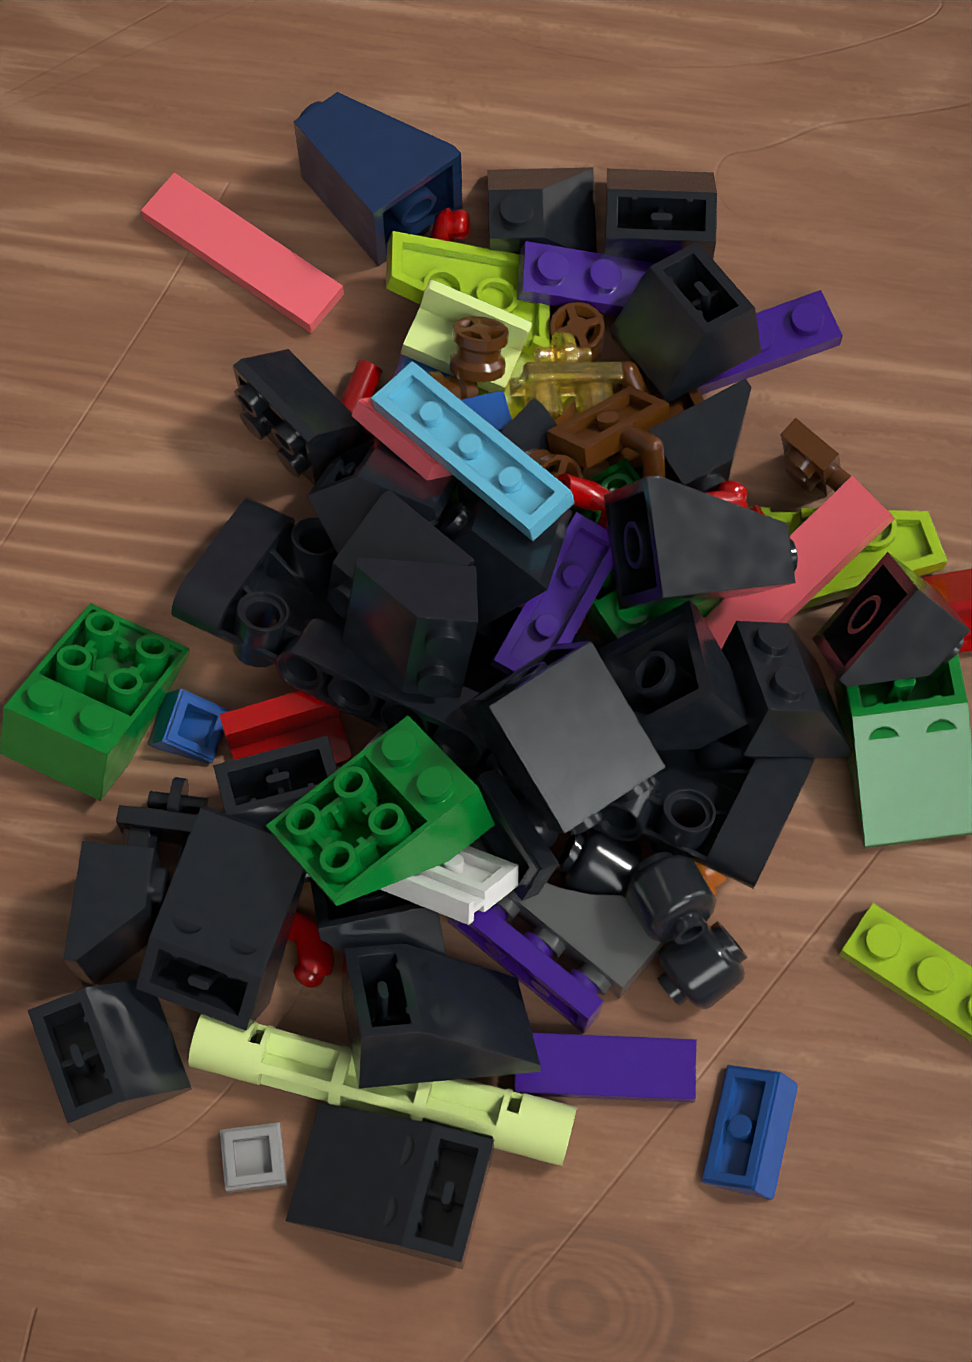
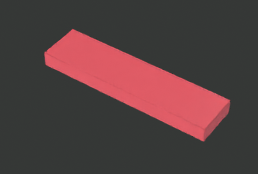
M175 172L141 209L143 220L310 333L316 329L344 295L343 285Z
M853 475L789 536L796 546L798 555L797 568L794 572L796 583L748 596L725 598L704 618L721 649L736 621L787 623L895 519Z

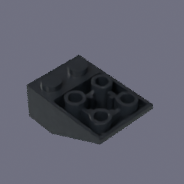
M204 805L200 808L151 931L136 989L245 1031L249 1029L267 1008L271 1001L307 874L268 829Z
M404 943L344 948L342 1004L359 1089L540 1072L541 1064L518 978Z
M319 1102L285 1221L463 1270L494 1153V1140L437 1124Z

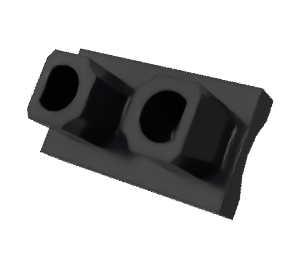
M174 777L169 793L149 792L147 807L154 809L119 805L116 823L123 834L122 845L154 848L158 855L160 842L180 844L177 867L198 816L192 814H198L203 805L208 806V798L188 796V779Z

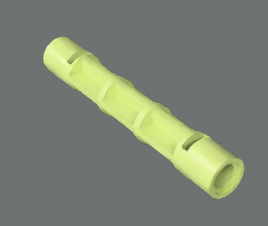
M201 1014L198 1020L188 1059L189 1066L256 1085L262 1084L326 1101L331 1105L437 1124L493 1139L494 1149L561 1167L564 1162L577 1107L526 1093L520 1094L513 1092L511 1089L505 1090L467 1079L359 1089L352 1051L349 1046L335 1045L279 1030L274 1026L261 1025L257 1022H254L245 1031Z

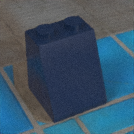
M336 92L323 102L317 101L310 104L303 110L299 118L293 121L301 177L377 266L387 261V243L392 231L423 236L432 230L435 216L441 210L450 208L452 212L463 208L461 152L454 145L339 92Z

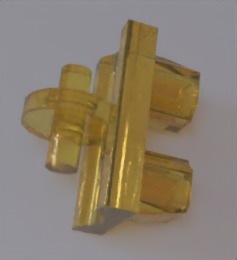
M557 331L552 337L550 347H537L534 352L535 362H527L523 366L521 376L512 377L509 380L511 397H523L524 406L535 398L544 405L551 417L557 420L563 414L561 396H575L577 414L612 396V388L623 379L622 362H591L592 352L589 347H576L575 338L571 332Z

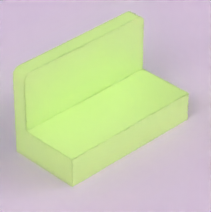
M429 280L420 308L403 343L400 354L455 376L449 367L450 355L457 348V344L452 339L453 324L467 317L495 319L507 326L509 331L508 343L501 349V355L505 358L506 362L505 374L502 378L495 381L477 382V387L491 393L497 391L504 393L532 323L442 283Z

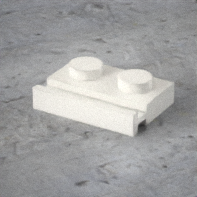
M468 846L449 862L383 887L381 890L469 925L474 921V913L477 910L487 911L518 886L519 865Z

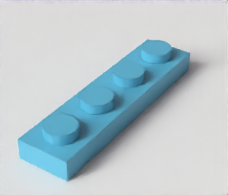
M413 361L371 397L375 410L530 540L534 541L575 503L572 491Z

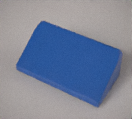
M727 1065L701 1179L702 1183L769 1200L774 1198L798 1085L794 1080L777 1071Z

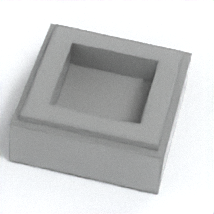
M280 1122L220 1130L224 1182L227 1193L288 1186L282 1125Z

